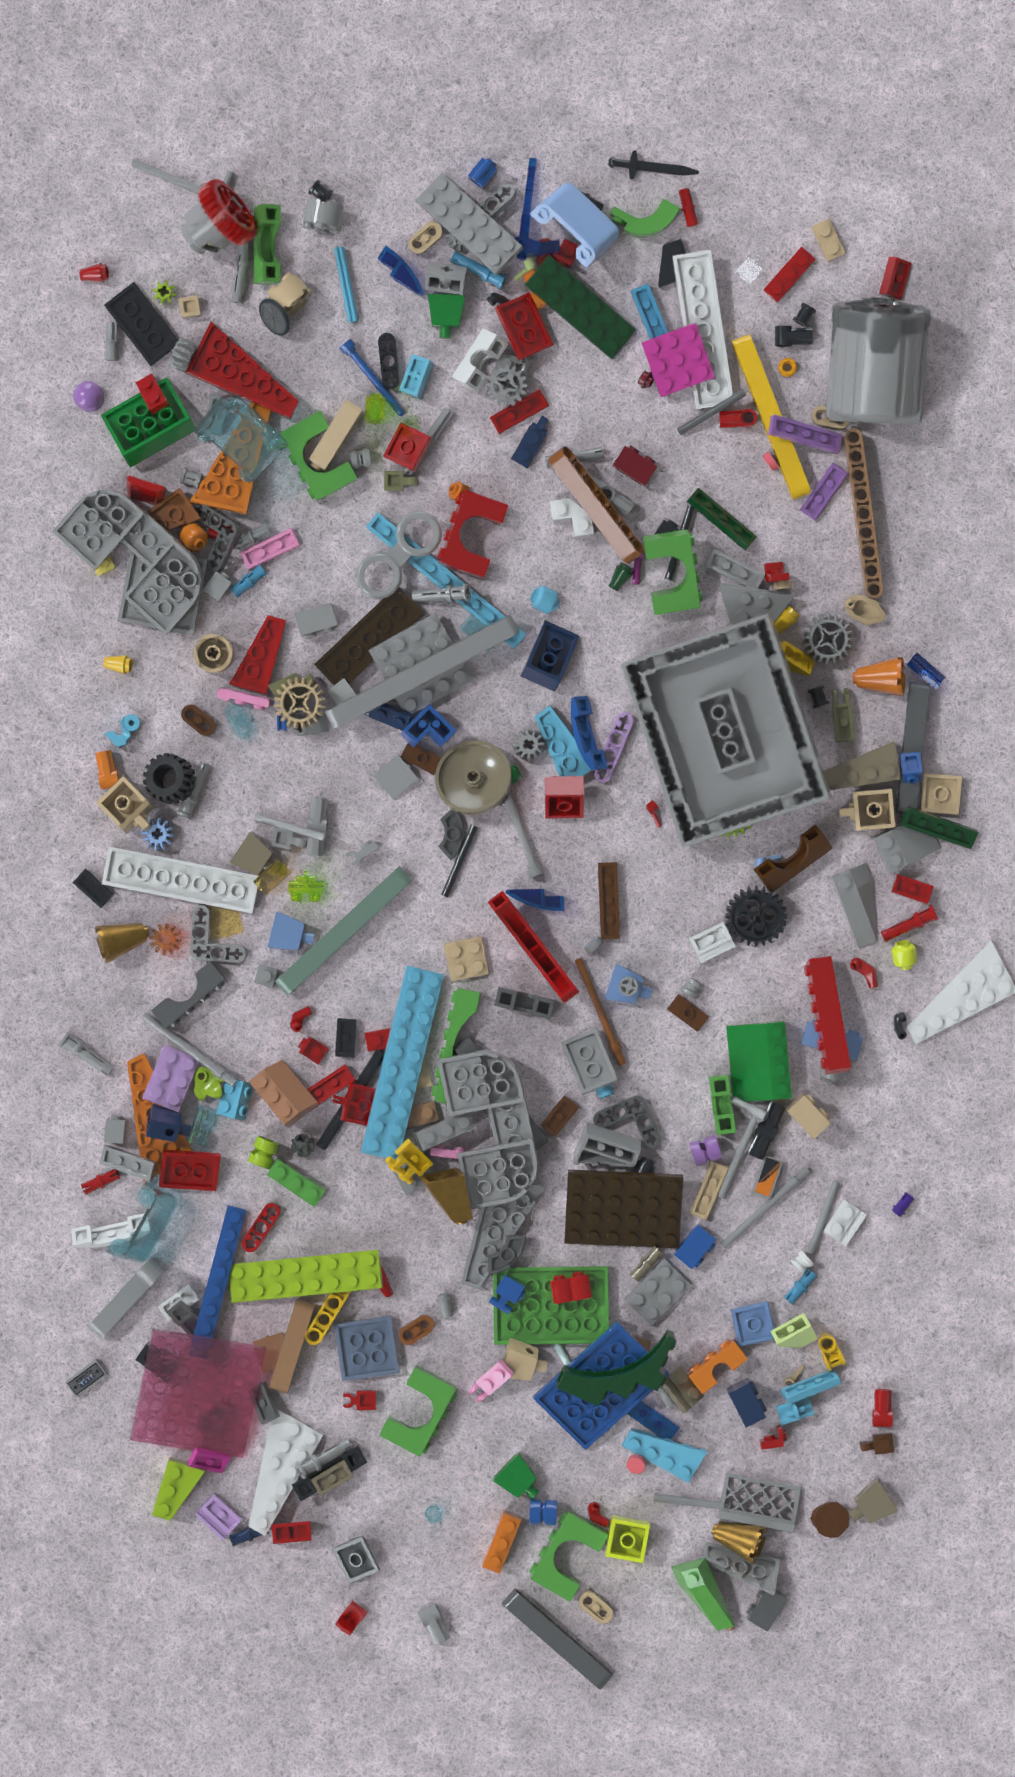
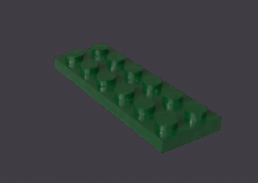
M550 255L544 259L524 284L525 287L611 360L636 331L633 326Z

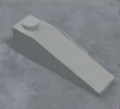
M866 863L830 877L858 948L877 941L873 880Z

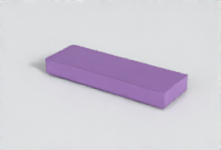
M832 463L802 505L800 511L815 521L849 473L835 463Z

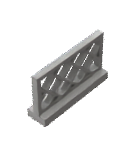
M726 1473L717 1518L794 1533L801 1487ZM729 1477L736 1478L741 1484L733 1492L728 1486ZM750 1482H756L760 1489L750 1495L745 1485ZM759 1483L767 1484V1485H765L764 1487H761V1485H760ZM769 1485L775 1486L779 1492L771 1499L764 1491ZM743 1487L749 1497L740 1503L734 1493ZM788 1489L796 1490L795 1499L790 1502L782 1494ZM762 1491L768 1501L758 1506L753 1497ZM732 1495L738 1505L732 1509L724 1508L725 1499ZM781 1495L786 1505L777 1510L772 1500ZM749 1499L756 1506V1509L750 1513L746 1512L742 1507V1504ZM767 1503H770L775 1510L770 1516H765L760 1509ZM787 1506L792 1511L791 1520L783 1519L779 1513Z

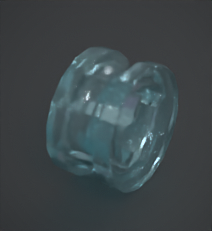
M432 1504L426 1508L425 1518L429 1522L436 1523L441 1519L442 1509L438 1505ZM432 1509H436V1512H439V1515H436L435 1518H431V1515H428V1512H431Z

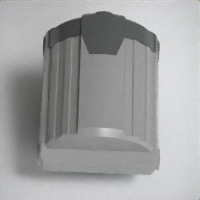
M879 297L845 302L839 301L837 304H833L825 418H829L831 421L913 425L922 422L930 309L923 305L896 302L895 299Z

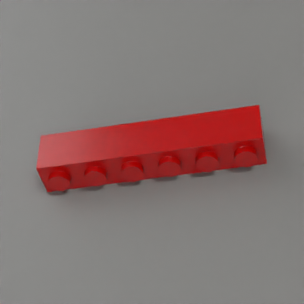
M832 957L808 959L806 965H804V973L809 979L807 990L808 994L812 996L813 1001L810 1003L812 1014L815 1013L816 1018L814 1030L819 1035L817 1047L822 1052V1058H820L822 1070L825 1069V1075L848 1072L851 1069Z

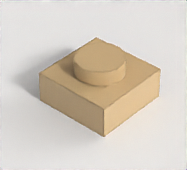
M198 295L178 298L182 318L201 315Z

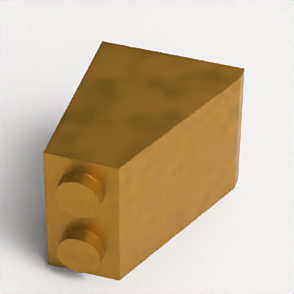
M457 1167L420 1176L424 1186L453 1223L461 1225L473 1219L465 1177Z

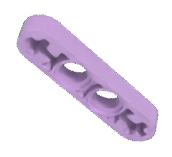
M627 712L620 713L614 722L603 750L604 754L607 751H613L616 757L612 762L607 761L608 765H612V769L608 768L606 770L607 778L599 779L600 775L597 772L602 770L594 771V777L598 782H607L612 776L633 724V717ZM628 716L627 720L630 721L623 728V730H627L626 734L620 730H615L616 726L620 728L621 721H619V718ZM613 734H621L623 741L620 744H614L612 742Z

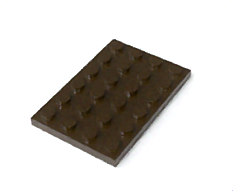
M568 1169L564 1244L631 1247L656 1246L657 1248L679 1249L683 1174Z

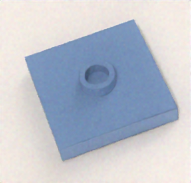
M768 1301L730 1309L739 1347L774 1339L770 1332L774 1329Z

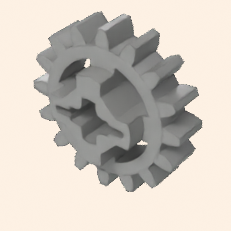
M506 364L505 369H502L499 365V371L492 370L493 377H487L491 382L486 383V387L490 388L487 391V395H493L491 401L497 399V405L504 402L505 407L508 406V402H511L514 406L516 399L521 402L520 395H526L523 388H527V384H523L526 377L520 376L522 370L516 372V366L509 369L508 364ZM508 373L506 377H498L500 374ZM514 376L518 379L520 387L514 384ZM509 381L512 388L504 390L501 383ZM494 384L499 387V395L494 390ZM510 393L516 394L511 398H505Z

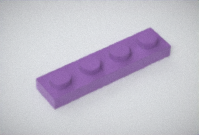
M775 414L771 416L768 435L830 453H840L842 434Z

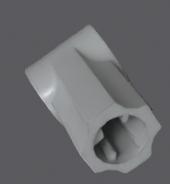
M436 1603L418 1611L419 1617L423 1625L427 1627L435 1645L441 1644L450 1638Z

